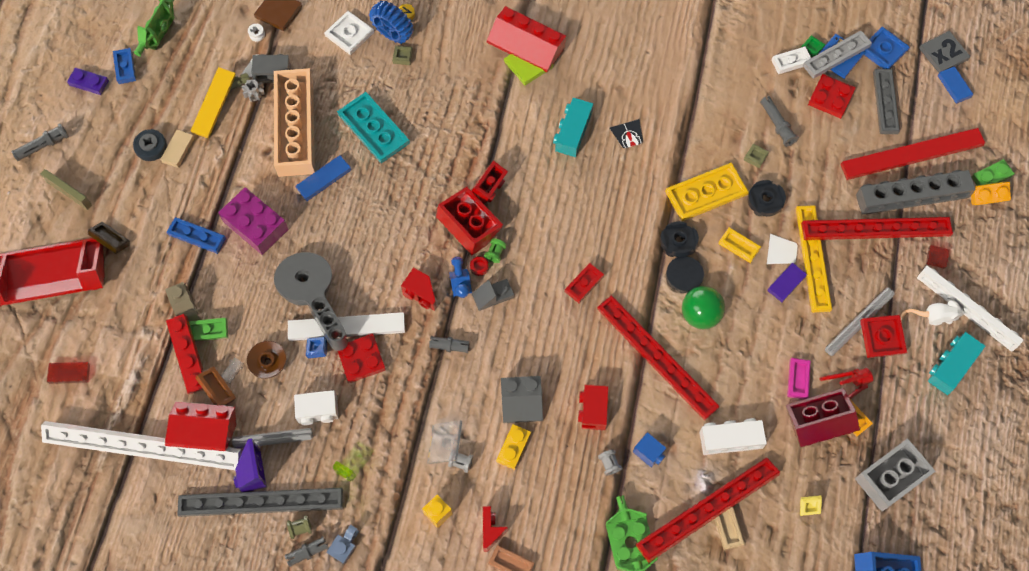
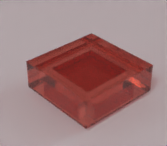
M930 245L926 264L945 269L950 249Z

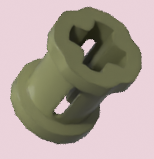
M305 515L303 519L293 522L287 521L291 539L300 534L312 533L308 515Z

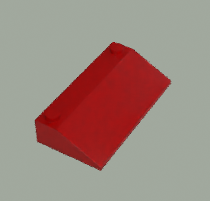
M94 238L0 254V307L103 288L105 278L103 245Z

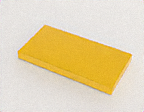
M732 162L668 187L665 190L681 221L747 196L749 193Z

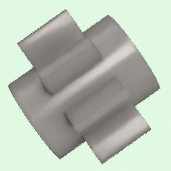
M256 79L246 80L247 82L242 86L244 98L249 97L251 102L260 100L261 96L265 95L263 83H258Z

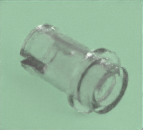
M235 357L229 361L231 363L221 375L230 384L239 370L243 369L242 366L244 365Z

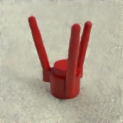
M868 368L820 377V381L852 376L840 381V385L853 382L856 386H859V388L848 395L850 399L862 390L867 389L868 384L873 382V375Z

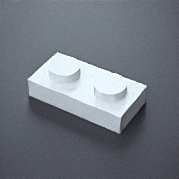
M806 47L775 55L772 57V62L777 73L782 74L803 67L804 62L811 59Z

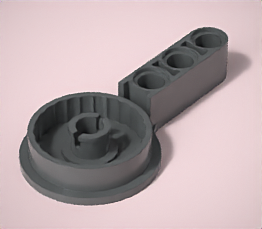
M301 252L287 257L278 265L274 274V284L278 293L290 303L308 305L310 312L331 348L336 351L345 349L348 344L345 330L325 297L332 282V271L329 263L322 256L310 252Z

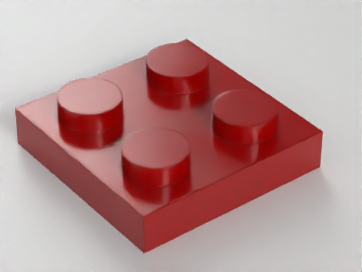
M822 74L808 105L841 119L856 87Z
M900 315L863 318L860 320L867 358L904 355L907 353Z
M373 334L350 341L345 349L338 351L348 383L386 371Z

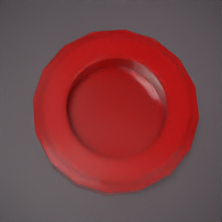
M477 256L471 260L470 270L476 276H483L489 270V263L486 258Z

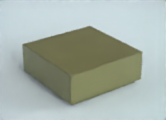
M395 45L392 59L393 64L410 65L413 48Z
M752 144L744 157V161L760 169L769 151Z

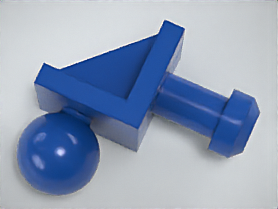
M454 257L451 263L454 265L455 271L449 272L453 297L465 298L472 293L468 269L462 270L461 264H463V259L461 257Z

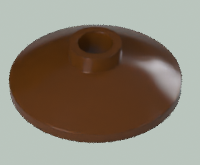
M273 341L257 343L251 348L247 356L248 369L254 376L262 379L277 376L286 364L284 349ZM270 359L271 363L266 365L265 361Z

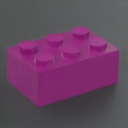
M246 187L218 212L222 221L261 255L289 230L285 220Z

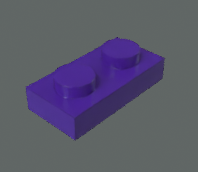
M74 68L67 81L69 86L102 95L109 82L105 76Z

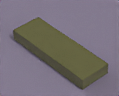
M44 169L40 173L48 184L88 210L92 206L85 195L48 170Z

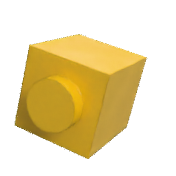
M438 494L422 508L423 513L437 528L453 515L452 509Z

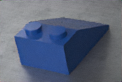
M881 552L854 554L855 571H921L920 556Z

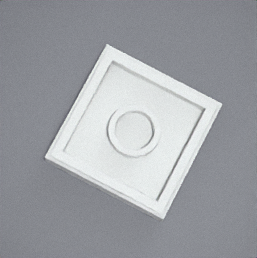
M347 11L324 34L325 37L351 55L374 33V29L350 11Z

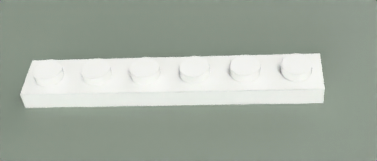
M926 266L917 277V279L947 302L950 300L956 301L966 317L1011 352L1024 341L1017 332L1006 327L1000 319L993 317L983 306L971 300L969 295L962 293L952 282L940 276L935 269Z

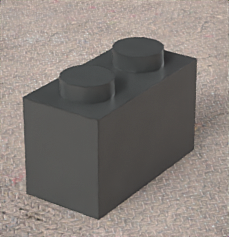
M260 54L252 56L251 74L253 80L256 79L258 83H274V71L291 70L288 55Z

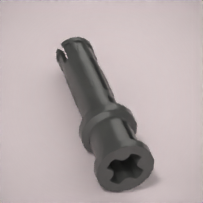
M767 96V99L764 97L760 103L774 123L776 134L781 136L785 147L793 145L798 141V135L792 131L791 124L784 120L771 97Z
M59 123L54 129L44 131L42 136L12 150V154L17 161H20L47 145L54 146L55 142L63 138L67 139L69 136L62 124Z

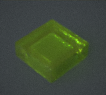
M338 461L332 466L335 473L350 482L356 477L353 470Z

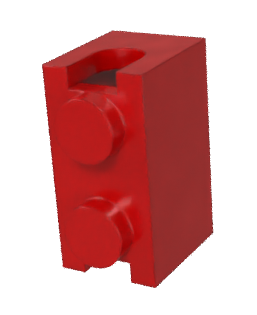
M584 385V391H580L579 403H583L582 410L578 412V422H582L581 429L605 430L607 425L608 386Z

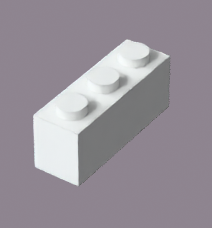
M755 418L746 419L740 423H736L734 420L726 421L721 425L706 423L699 432L703 455L763 449L767 444L762 420L756 421Z

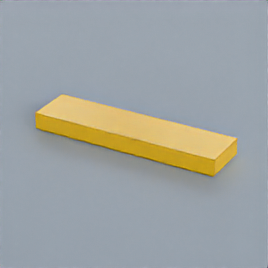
M218 67L191 128L192 133L209 139L236 77L234 72Z

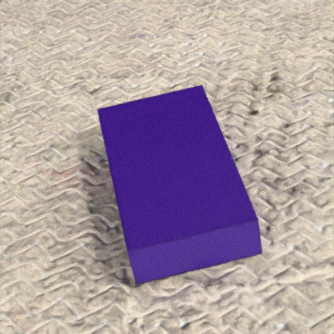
M791 263L767 291L780 302H783L806 278L807 274L794 263Z

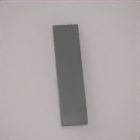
M874 69L873 78L880 134H898L900 129L892 69Z

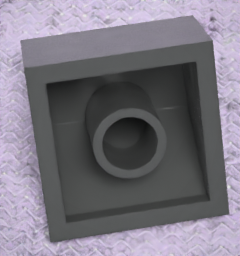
M541 376L501 378L503 423L543 421Z

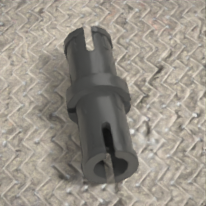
M430 337L429 348L446 350V352H469L470 341L456 340L453 337Z
M324 536L309 544L304 543L301 545V548L285 554V559L289 560L287 561L289 567L304 559L309 560L313 555L329 549L326 543L319 546L326 542Z

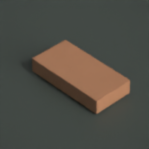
M497 544L488 565L500 571H532L535 563Z

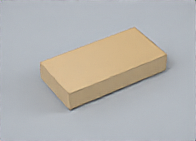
M176 130L160 159L161 162L179 168L195 139L194 136Z
M731 507L715 518L724 550L745 545L734 507Z

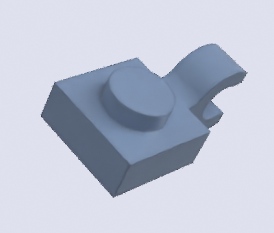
M350 525L344 537L337 535L326 553L345 564L356 548L352 541L359 533V530Z

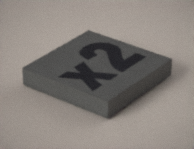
M950 31L919 47L938 73L954 66L956 67L968 61L971 57Z

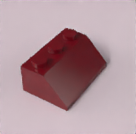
M844 388L786 405L800 447L860 431L856 410Z

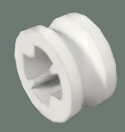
M252 24L249 26L248 33L252 41L258 42L264 39L265 32L262 25Z

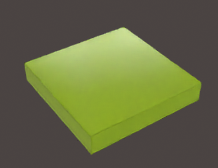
M512 54L504 58L506 65L524 85L546 73L543 69Z

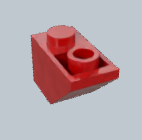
M413 267L401 285L403 295L409 300L414 299L418 301L423 308H430L435 311L437 307L430 276Z

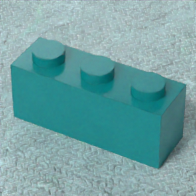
M572 98L571 103H567L564 112L566 114L565 119H561L559 124L560 132L555 134L553 140L556 152L572 157L577 156L593 112V103L577 98Z
M967 332L961 337L957 335L950 343L953 346L951 350L948 351L946 349L939 358L942 360L940 365L935 364L929 372L931 377L928 379V382L947 396L956 388L985 348L984 344Z

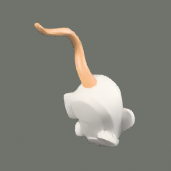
M950 300L948 304H931L926 309V312L907 309L901 314L900 318L902 322L907 313L913 312L920 316L928 317L929 324L941 325L943 322L952 324L953 321L958 320L964 315V311L956 301Z

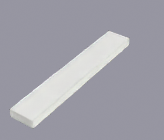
M404 312L337 317L345 330L346 337L405 333ZM315 319L288 321L289 341L307 340V338L324 336Z

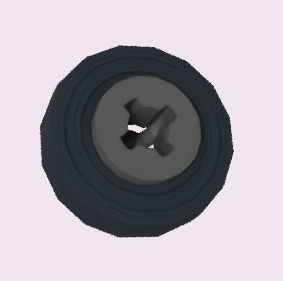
M153 129L140 132L133 141V149L136 155L145 161H155L161 158L167 148V141L163 134Z

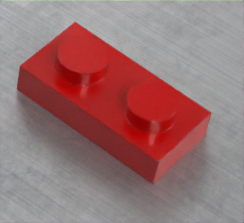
M589 263L566 287L565 293L580 304L602 280L604 274Z

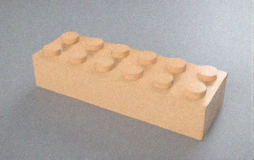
M310 68L274 71V167L278 177L315 173L314 91Z

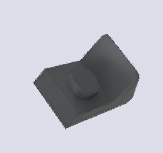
M507 279L491 284L488 280L476 289L472 296L478 311L514 298V293Z

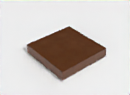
M264 0L254 13V17L281 31H285L301 9L302 3L297 0Z

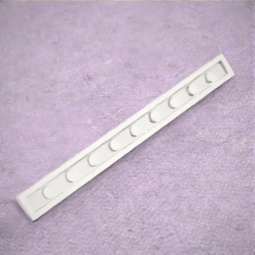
M44 421L41 424L42 442L230 470H235L241 457V449L227 447L225 452L165 446V438L49 421Z

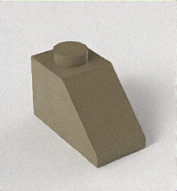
M184 282L165 289L176 316L186 314L188 321L200 320L190 291Z

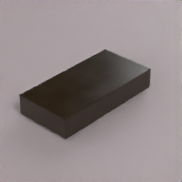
M100 222L88 229L89 236L115 254L130 246V240L104 222Z

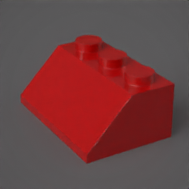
M467 186L438 204L437 219L471 255L486 247L503 227V224Z
M175 402L169 413L165 446L226 452L237 426L235 407Z

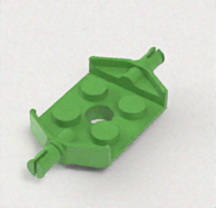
M159 0L160 3L154 9L150 20L146 22L145 28L137 27L139 45L134 51L135 55L141 56L144 49L148 48L156 50L175 19L173 10L174 0Z
M622 495L621 498L618 496L616 499L619 510L605 524L616 569L620 571H646L658 560V557L648 563L637 547H627L625 540L628 537H632L638 543L650 535L646 518L647 513L629 509L625 496Z

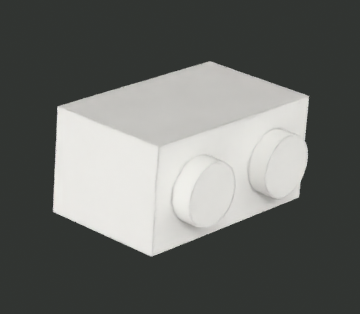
M334 390L294 395L295 418L298 423L311 425L316 421L330 423L334 419H339L337 395Z

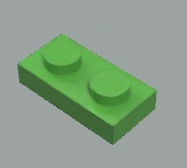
M1003 159L974 173L971 178L976 185L1003 182L1013 177L1015 173Z
M227 318L189 321L194 341L228 338Z

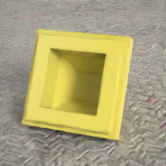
M822 496L801 497L800 515L821 514Z

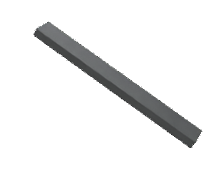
M343 488L178 495L177 516L343 510Z

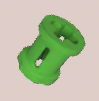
M492 238L490 241L491 246L484 257L490 262L500 263V256L507 245L502 240Z

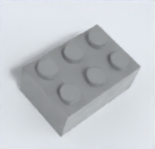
M907 438L859 474L855 480L881 512H883L936 471Z

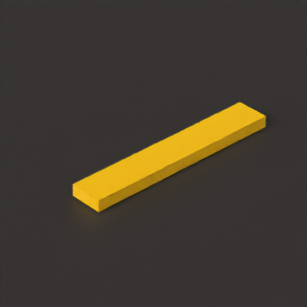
M797 206L795 210L805 273L807 274L806 280L811 312H831L832 304L821 240H804L801 226L804 220H818L816 206Z

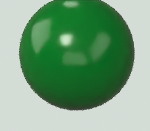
M707 286L696 287L685 295L682 302V314L686 322L697 329H710L718 325L723 319L725 302L721 294L715 289Z

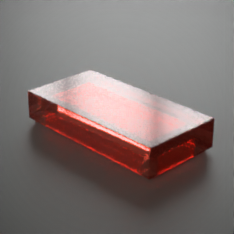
M49 363L47 383H88L90 363Z

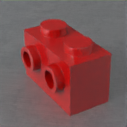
M493 160L471 191L483 204L487 201L490 203L496 195L494 193L496 188L500 189L506 180L503 178L508 171Z

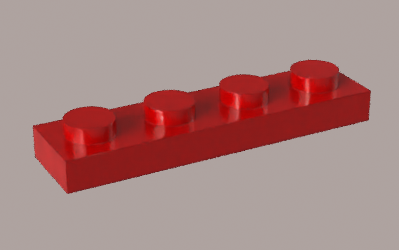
M182 314L166 320L187 394L203 390L196 380V376L204 371L187 315Z

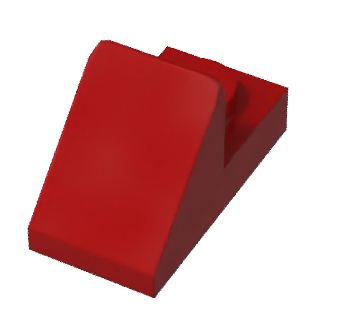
M483 506L484 552H488L508 532V527H492V525H496L495 512H491V506Z

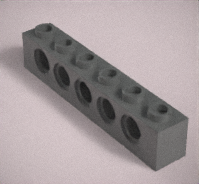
M955 170L951 173H936L933 176L927 177L921 175L914 179L903 178L895 182L884 181L876 185L865 184L858 190L856 198L861 214L865 215L970 198L976 189L969 170Z

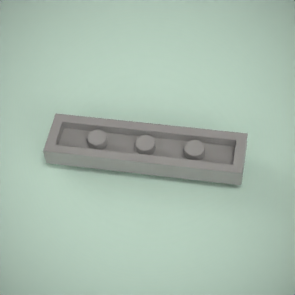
M859 31L805 61L803 67L814 79L868 49L872 42L862 31Z

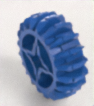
M380 0L371 8L369 13L370 21L373 22L372 25L376 27V30L395 43L402 44L411 37L414 31L413 24L407 17V14H404L397 6H394L391 2Z

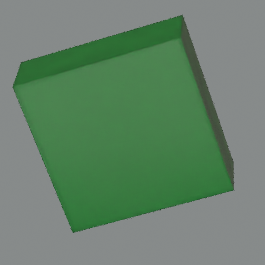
M811 35L801 48L806 47L812 58L818 55L826 44Z

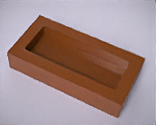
M214 366L196 376V380L214 405L226 406L236 399Z

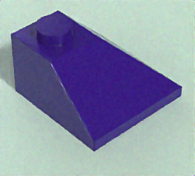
M252 438L248 439L235 468L236 476L233 477L235 487L239 488L241 492H250L267 487L261 450Z

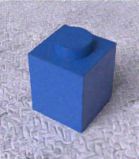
M647 432L634 447L633 453L652 468L655 463L659 465L666 457L664 455L666 447Z

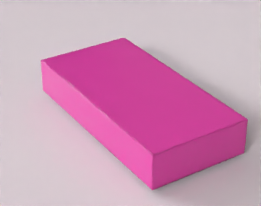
M790 359L787 397L808 399L811 360Z

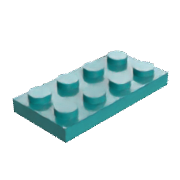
M364 92L337 111L339 117L381 164L410 144V140L367 92Z

